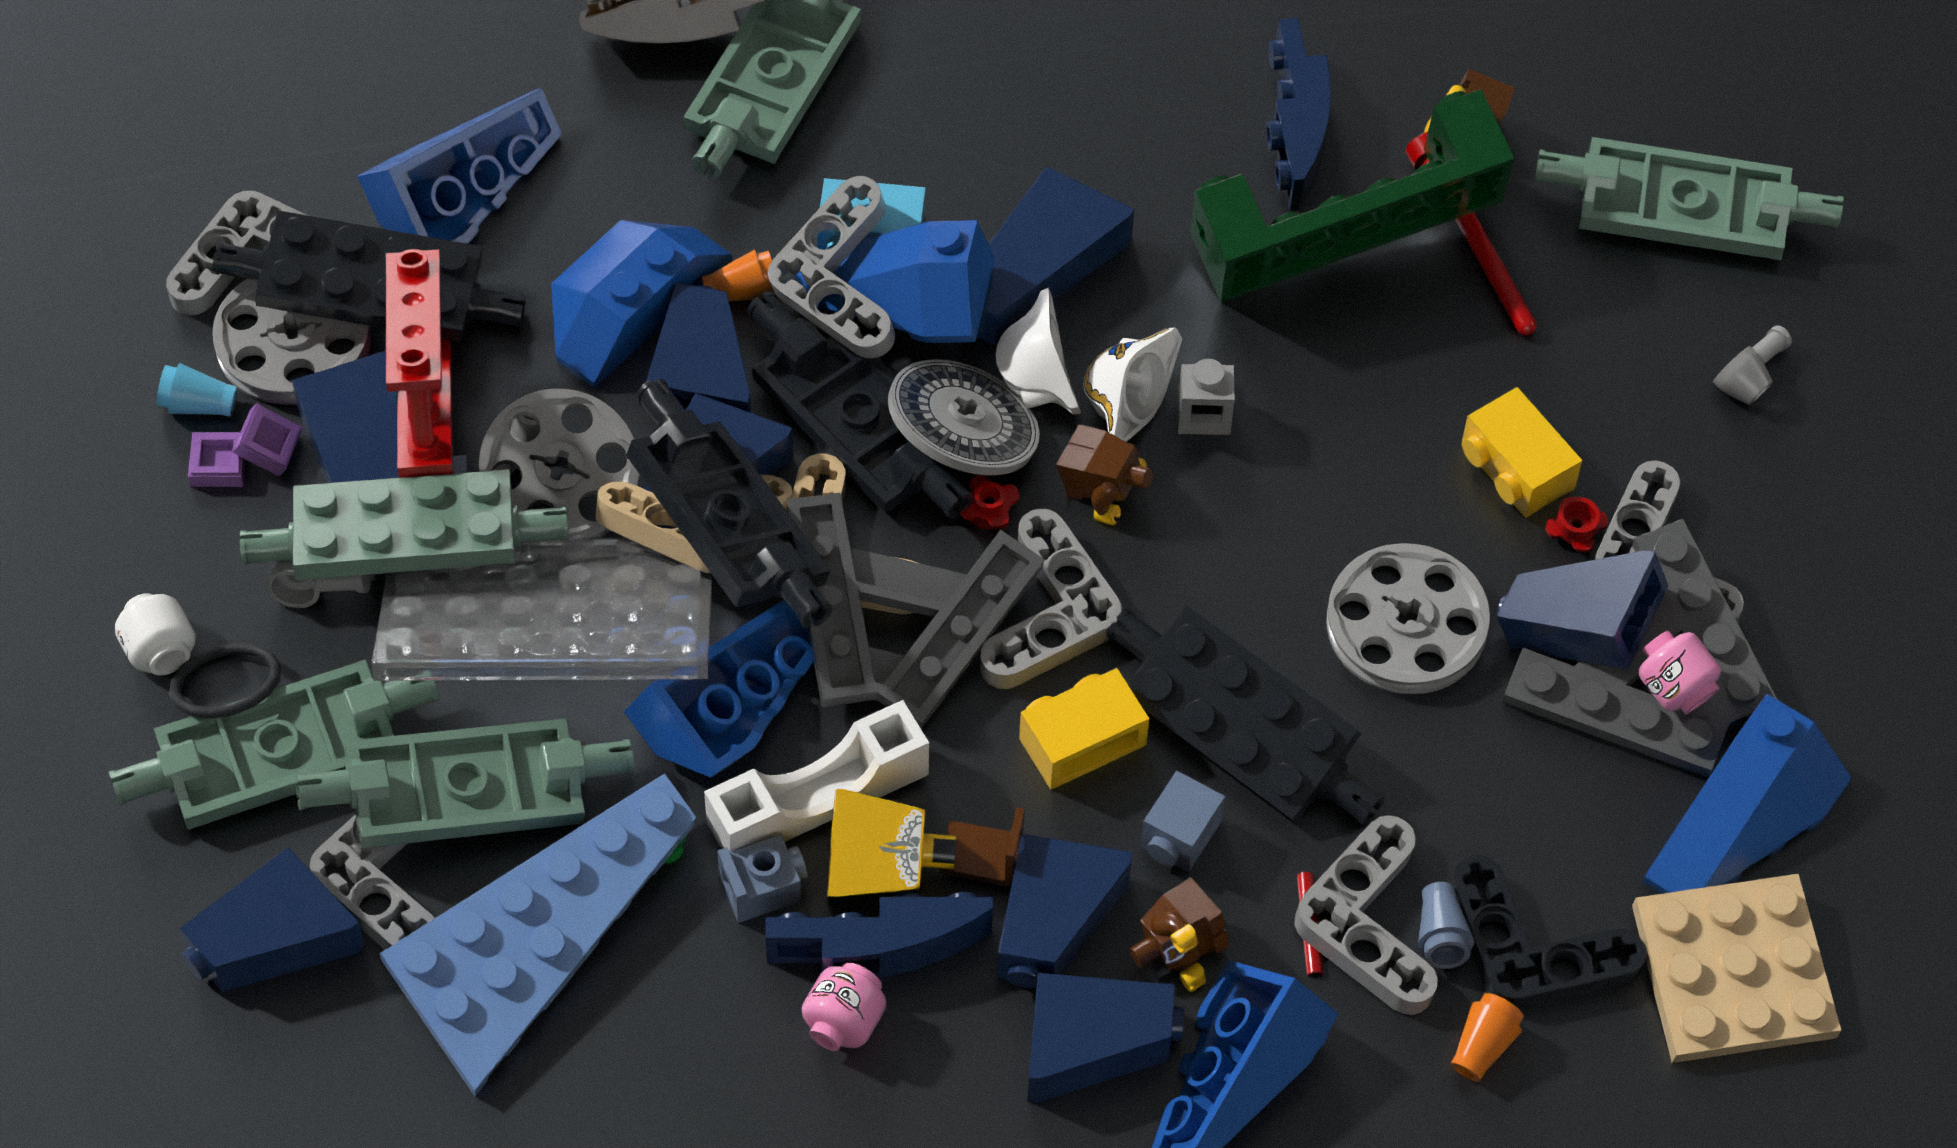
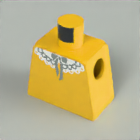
M836 789L834 792L827 897L839 898L917 890L920 888L921 867L954 869L956 836L924 833V809L846 789Z

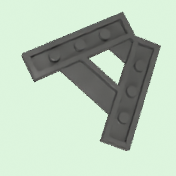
M840 493L787 499V512L831 570L825 585L817 587L825 600L831 604L833 608L832 613L822 624L818 626L812 624L808 628L822 707L877 700L888 707L903 700L920 729H922L980 652L985 641L992 636L1041 571L1045 559L1000 530L967 574L851 548ZM860 600L934 618L906 655L869 647Z
M1680 519L1634 538L1632 547L1635 552L1644 550L1656 552L1669 586L1629 669L1581 661L1572 666L1522 648L1505 691L1503 703L1709 778L1727 730L1746 723L1766 694L1775 699L1777 697L1684 519ZM1668 630L1674 638L1683 633H1694L1721 668V675L1716 681L1720 690L1701 706L1686 715L1681 709L1666 711L1652 694L1630 687L1640 677L1639 668L1648 658L1642 649L1653 639Z

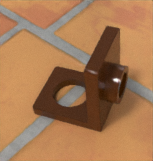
M1016 807L1011 831L950 821L947 835L956 836L954 869L939 868V873L1011 887L1021 835L1024 833L1025 808Z

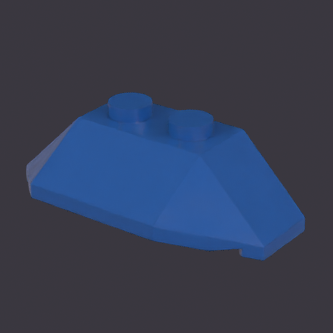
M620 220L551 283L556 361L595 389L663 325L676 283L692 286L704 285L702 276L711 274L732 261V254L694 227Z

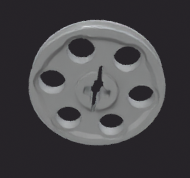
M252 279L244 280L227 295L214 319L213 343L218 363L226 378L234 386H238V390L246 395L273 404H297L293 385L286 379L288 373L292 370L308 368L314 373L367 357L371 347V326L256 306L255 293L258 281ZM251 314L258 319L253 327L246 330H237L230 326L232 320L239 315ZM297 329L298 338L288 339L287 331ZM337 339H349L355 343L353 349L346 354L337 355L327 350L329 344ZM257 355L265 359L264 365L255 371H243L237 367L238 363L247 356Z
M570 389L536 391L508 405L499 413L487 430L479 457V472L493 471L502 464L513 465L520 471L522 481L519 486L512 489V505H517L518 510H528L533 505L540 503L547 504L552 508L566 505L569 540L528 542L540 547L553 549L582 546L601 538L611 531L600 525L598 521L592 522L582 517L578 508L579 502L588 495H598V490L607 483L627 482L637 486L639 473L627 457L626 466L616 473L605 472L598 466L596 456L603 448L616 447L626 456L631 440H634L633 435L624 420L605 402L587 393ZM569 408H583L590 414L592 425L588 430L579 434L566 430L562 424L561 417ZM519 416L533 418L539 425V435L530 442L517 441L509 432V425L513 419ZM558 457H564L568 460L567 468L574 473L572 475L564 473L560 481L550 478L551 469L544 464L546 462L554 464Z
M1401 543L1385 545L1367 551L1351 561L1342 570L1330 593L1326 623L1329 640L1334 652L1343 665L1359 679L1388 692L1423 694L1452 685L1474 667L1485 647L1490 624V611L1483 587L1475 575L1463 563L1451 555L1429 546ZM1379 566H1390L1400 573L1401 579L1394 584H1381L1374 579L1372 571ZM1442 573L1452 579L1454 587L1449 591L1436 592L1426 585L1425 578L1430 574ZM1357 601L1367 607L1369 615L1361 620H1350L1342 615L1339 608L1346 602ZM1412 612L1418 616L1417 622L1409 620L1406 624H1402L1398 621L1399 614L1406 617ZM1455 616L1467 617L1474 622L1476 630L1469 635H1457L1448 628L1447 621ZM1369 645H1380L1389 651L1391 658L1382 664H1372L1363 658L1361 651ZM1432 652L1439 655L1445 665L1438 671L1428 672L1419 668L1415 658L1421 653Z

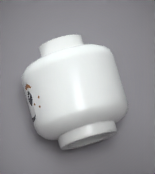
M144 593L133 597L126 603L124 610L120 613L115 623V635L127 658L136 670L153 673L158 676L175 672L189 660L190 653L195 645V631L182 607L174 597L165 594L152 595Z

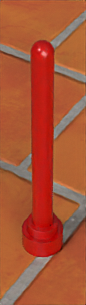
M1428 132L1414 138L1406 147V155L1415 170L1429 163L1424 151ZM1475 213L1466 214L1455 219L1517 331L1524 336L1533 334L1537 327L1536 321Z

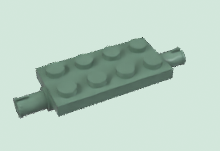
M766 0L754 4L740 26V30L733 37L683 117L685 130L706 138L691 160L695 171L704 176L711 165L713 168L708 174V178H719L735 149L775 164L861 23V9L846 4L842 0Z
M1592 137L1589 153H1585V157L1546 152L1540 149L1534 181L1579 187V193H1583L1579 229L1781 260L1784 252L1787 225L1791 226L1793 221L1838 229L1843 210L1841 205H1843L1844 199L1843 196L1835 197L1798 191V186L1791 184L1793 168L1596 137Z
M510 469L293 486V522H289L288 528L256 531L240 530L241 560L243 565L291 560L295 580L515 563L514 549L521 548L520 543L569 540L567 507L565 505L557 508L518 510L517 505H512Z
M362 660L276 688L269 697L254 708L234 716L214 719L190 716L156 727L154 732L160 747V751L156 752V758L116 771H109L119 805L121 806L125 802L168 789L169 793L175 792L185 824L189 830L295 795L296 774L345 770L347 764L345 755L346 741L394 736L389 722L394 720L393 714L432 701H440L434 678L431 679L432 673L429 667L422 671L382 683L381 679L374 680L372 678L366 660Z
M563 718L346 741L345 755L347 764L345 770L312 774L298 773L295 775L296 795L299 798V810L309 807L349 803L350 808L355 809L361 848L583 824L585 811L581 795V784L585 783V778L633 774L634 757L633 751H628V749H631L630 739L581 745L580 740H573L570 737L567 720Z

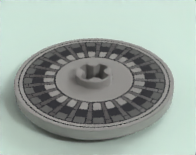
M940 359L915 362L903 368L897 374L889 390V412L900 432L921 452L951 468L978 475L1011 473L1025 466L1032 458L1038 446L1040 437L1039 426L1031 408L1026 409L1022 397L1011 391L1005 382L977 367Z

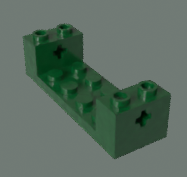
M1482 89L1465 94L1463 91L1454 92L1442 98L1437 105H1434L1424 147L1429 163L1419 167L1414 174L1398 180L1392 177L1378 180L1370 185L1366 191L1347 197L1345 194L1333 196L1321 203L1319 208L1303 214H1299L1296 211L1285 213L1277 217L1269 226H1266L1243 173L1231 178L1217 176L1204 182L1194 193L1190 234L1220 302L1228 301L1503 202L1515 158Z

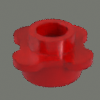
M984 475L975 476L969 483V488L974 496L973 502L963 513L959 510L960 515L981 529L994 530L1006 527L1009 523L1010 508L1019 501V490L1012 484L1002 486L991 482ZM987 499H991L994 501V503L986 504L984 503V501Z
M1566 497L1560 502L1557 516L1547 521L1545 529L1549 537L1553 539L1561 538L1565 542L1572 544L1575 551L1585 553L1593 549L1594 537L1598 531H1603L1607 528L1608 517L1603 511L1599 510L1594 502L1587 498ZM1572 523H1579L1582 526L1576 528L1572 525Z

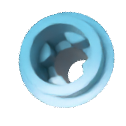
M181 363L177 367L165 365L159 382L156 406L168 408V414H208L231 417L236 402L238 386L226 384Z

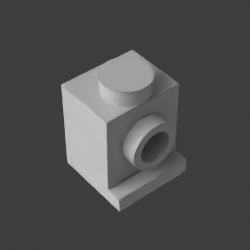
M1202 359L1196 364H1181L1180 382L1178 385V434L1230 435L1235 402L1234 365H1221L1214 359ZM1192 405L1219 406V414H1191Z

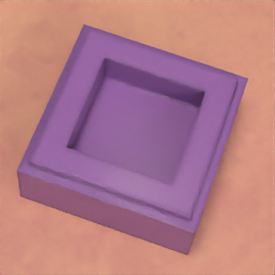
M256 403L248 413L232 453L279 477L288 466L303 427Z
M192 432L188 470L190 487H244L246 460L232 453L240 432Z

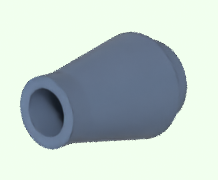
M1447 882L1431 883L1422 890L1423 906L1418 950L1425 956V960L1431 966L1440 969L1454 968L1462 965L1469 959L1470 950L1474 945V938L1457 901L1454 886Z

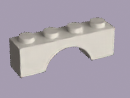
M901 700L854 722L847 735L834 749L804 768L781 775H765L754 768L704 791L707 825L721 849L728 847L730 852L778 835H782L784 842L833 819L834 792L836 789H846L880 798L929 775V742L905 702Z

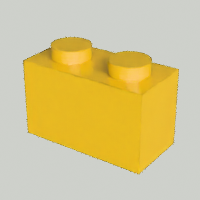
M1518 387L1467 416L1461 443L1467 459L1475 467H1481L1494 482L1500 497L1507 504H1513L1525 518L1575 489L1582 459Z
M1115 668L1102 675H1088L1077 682L1072 689L1055 697L1043 696L1033 701L1021 712L1019 739L1050 790L1146 746L1149 717L1119 670Z

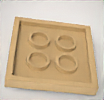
M1799 874L1635 898L1632 909L1639 936L1646 948L1647 955L1645 960L1672 1063L1835 1039L1838 1037L1841 1027Z

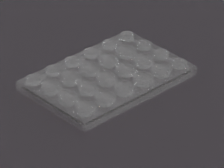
M573 535L569 537V540L562 543L523 542L520 543L521 548L514 549L515 563L395 572L387 573L372 658L373 681L708 679L713 575L696 570L624 536L621 538H590L585 535Z

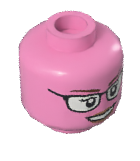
M1668 630L1653 639L1642 649L1648 658L1639 668L1640 679L1666 711L1681 709L1686 715L1701 706L1720 690L1716 681L1721 675V668L1694 633L1687 632L1674 638Z
M844 963L842 966H831L825 969L818 977L802 1005V1016L811 1028L809 1035L812 1040L831 1051H838L841 1046L845 1048H858L864 1045L886 1009V998L881 991L882 983L879 978L866 968L854 963Z

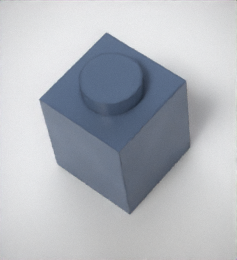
M1176 771L1143 821L1141 848L1147 850L1148 854L1157 862L1165 866L1175 865L1189 873L1221 824L1225 796Z

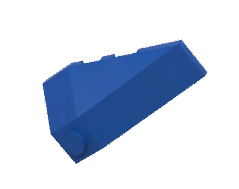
M539 88L395 155L357 177L377 222L385 229L469 243L480 231L477 227L492 210H497L507 199L505 196L522 175L528 174L562 133L543 89Z
M978 220L928 221L863 239L833 274L884 309L890 317L893 328L908 332L911 339L925 343L975 342L995 257ZM800 271L795 275L794 280L804 286L806 293H808L811 287L805 283ZM839 294L827 295L820 301L818 311L829 315L837 313L844 306L845 298Z
M783 600L651 683L623 712L656 756L712 778L755 748L762 738L763 732L774 716L779 713L799 679L804 676L813 663L808 628L802 627L798 617L787 602Z
M1766 694L1739 731L1644 876L1643 882L1662 894L1731 884L1741 877L1743 871L1765 856L1771 857L1783 849L1785 843L1805 829L1809 831L1820 824L1849 785L1852 777L1816 723Z
M1228 960L1199 1009L1194 1025L1201 1030L1195 1051L1194 1053L1183 1055L1178 1071L1186 1077L1179 1096L1171 1100L1165 1107L1152 1148H1223L1312 1062L1317 1051L1325 1044L1328 1033L1339 1013L1296 978Z

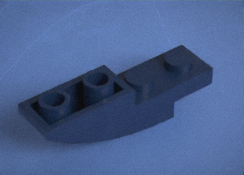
M1289 18L1278 20L1276 40L1269 41L1268 45L1270 67L1272 70H1279L1281 79L1277 81L1278 100H1276L1274 120L1266 122V138L1269 151L1277 150L1279 161L1275 162L1278 191H1286L1290 210H1299L1309 195L1319 172L1325 147L1331 89L1327 55L1307 56L1299 19Z
M902 892L893 897H880V917H866L855 912L842 913L836 917H810L799 912L785 913L780 917H766L767 963H822V971L831 966L854 963L866 968L878 978L913 971L942 961L969 948L991 934L993 897H979L969 892H959L949 897H923L918 893Z

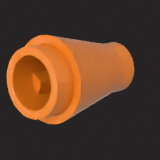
M754 249L717 271L702 276L703 284L715 290L727 292L729 302L754 300L756 297L763 299L762 293L767 291L774 292L768 276L769 266L772 262L770 252L767 250L757 254Z
M1485 993L1480 1002H1473L1456 1054L1450 1063L1451 1068L1471 1081L1480 1082L1490 1066L1522 1033L1519 1025L1524 1018L1523 1013L1509 1001L1491 993Z

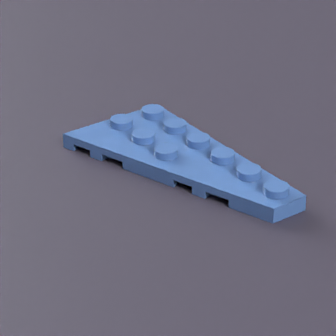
M665 773L380 953L381 961L474 1096L487 1083L488 1077L505 1056L508 1057L521 1041V1036L541 1011L547 1009L597 947L599 940L613 922L623 915L631 905V900L647 880L657 873L677 845L682 842L695 826L696 816Z

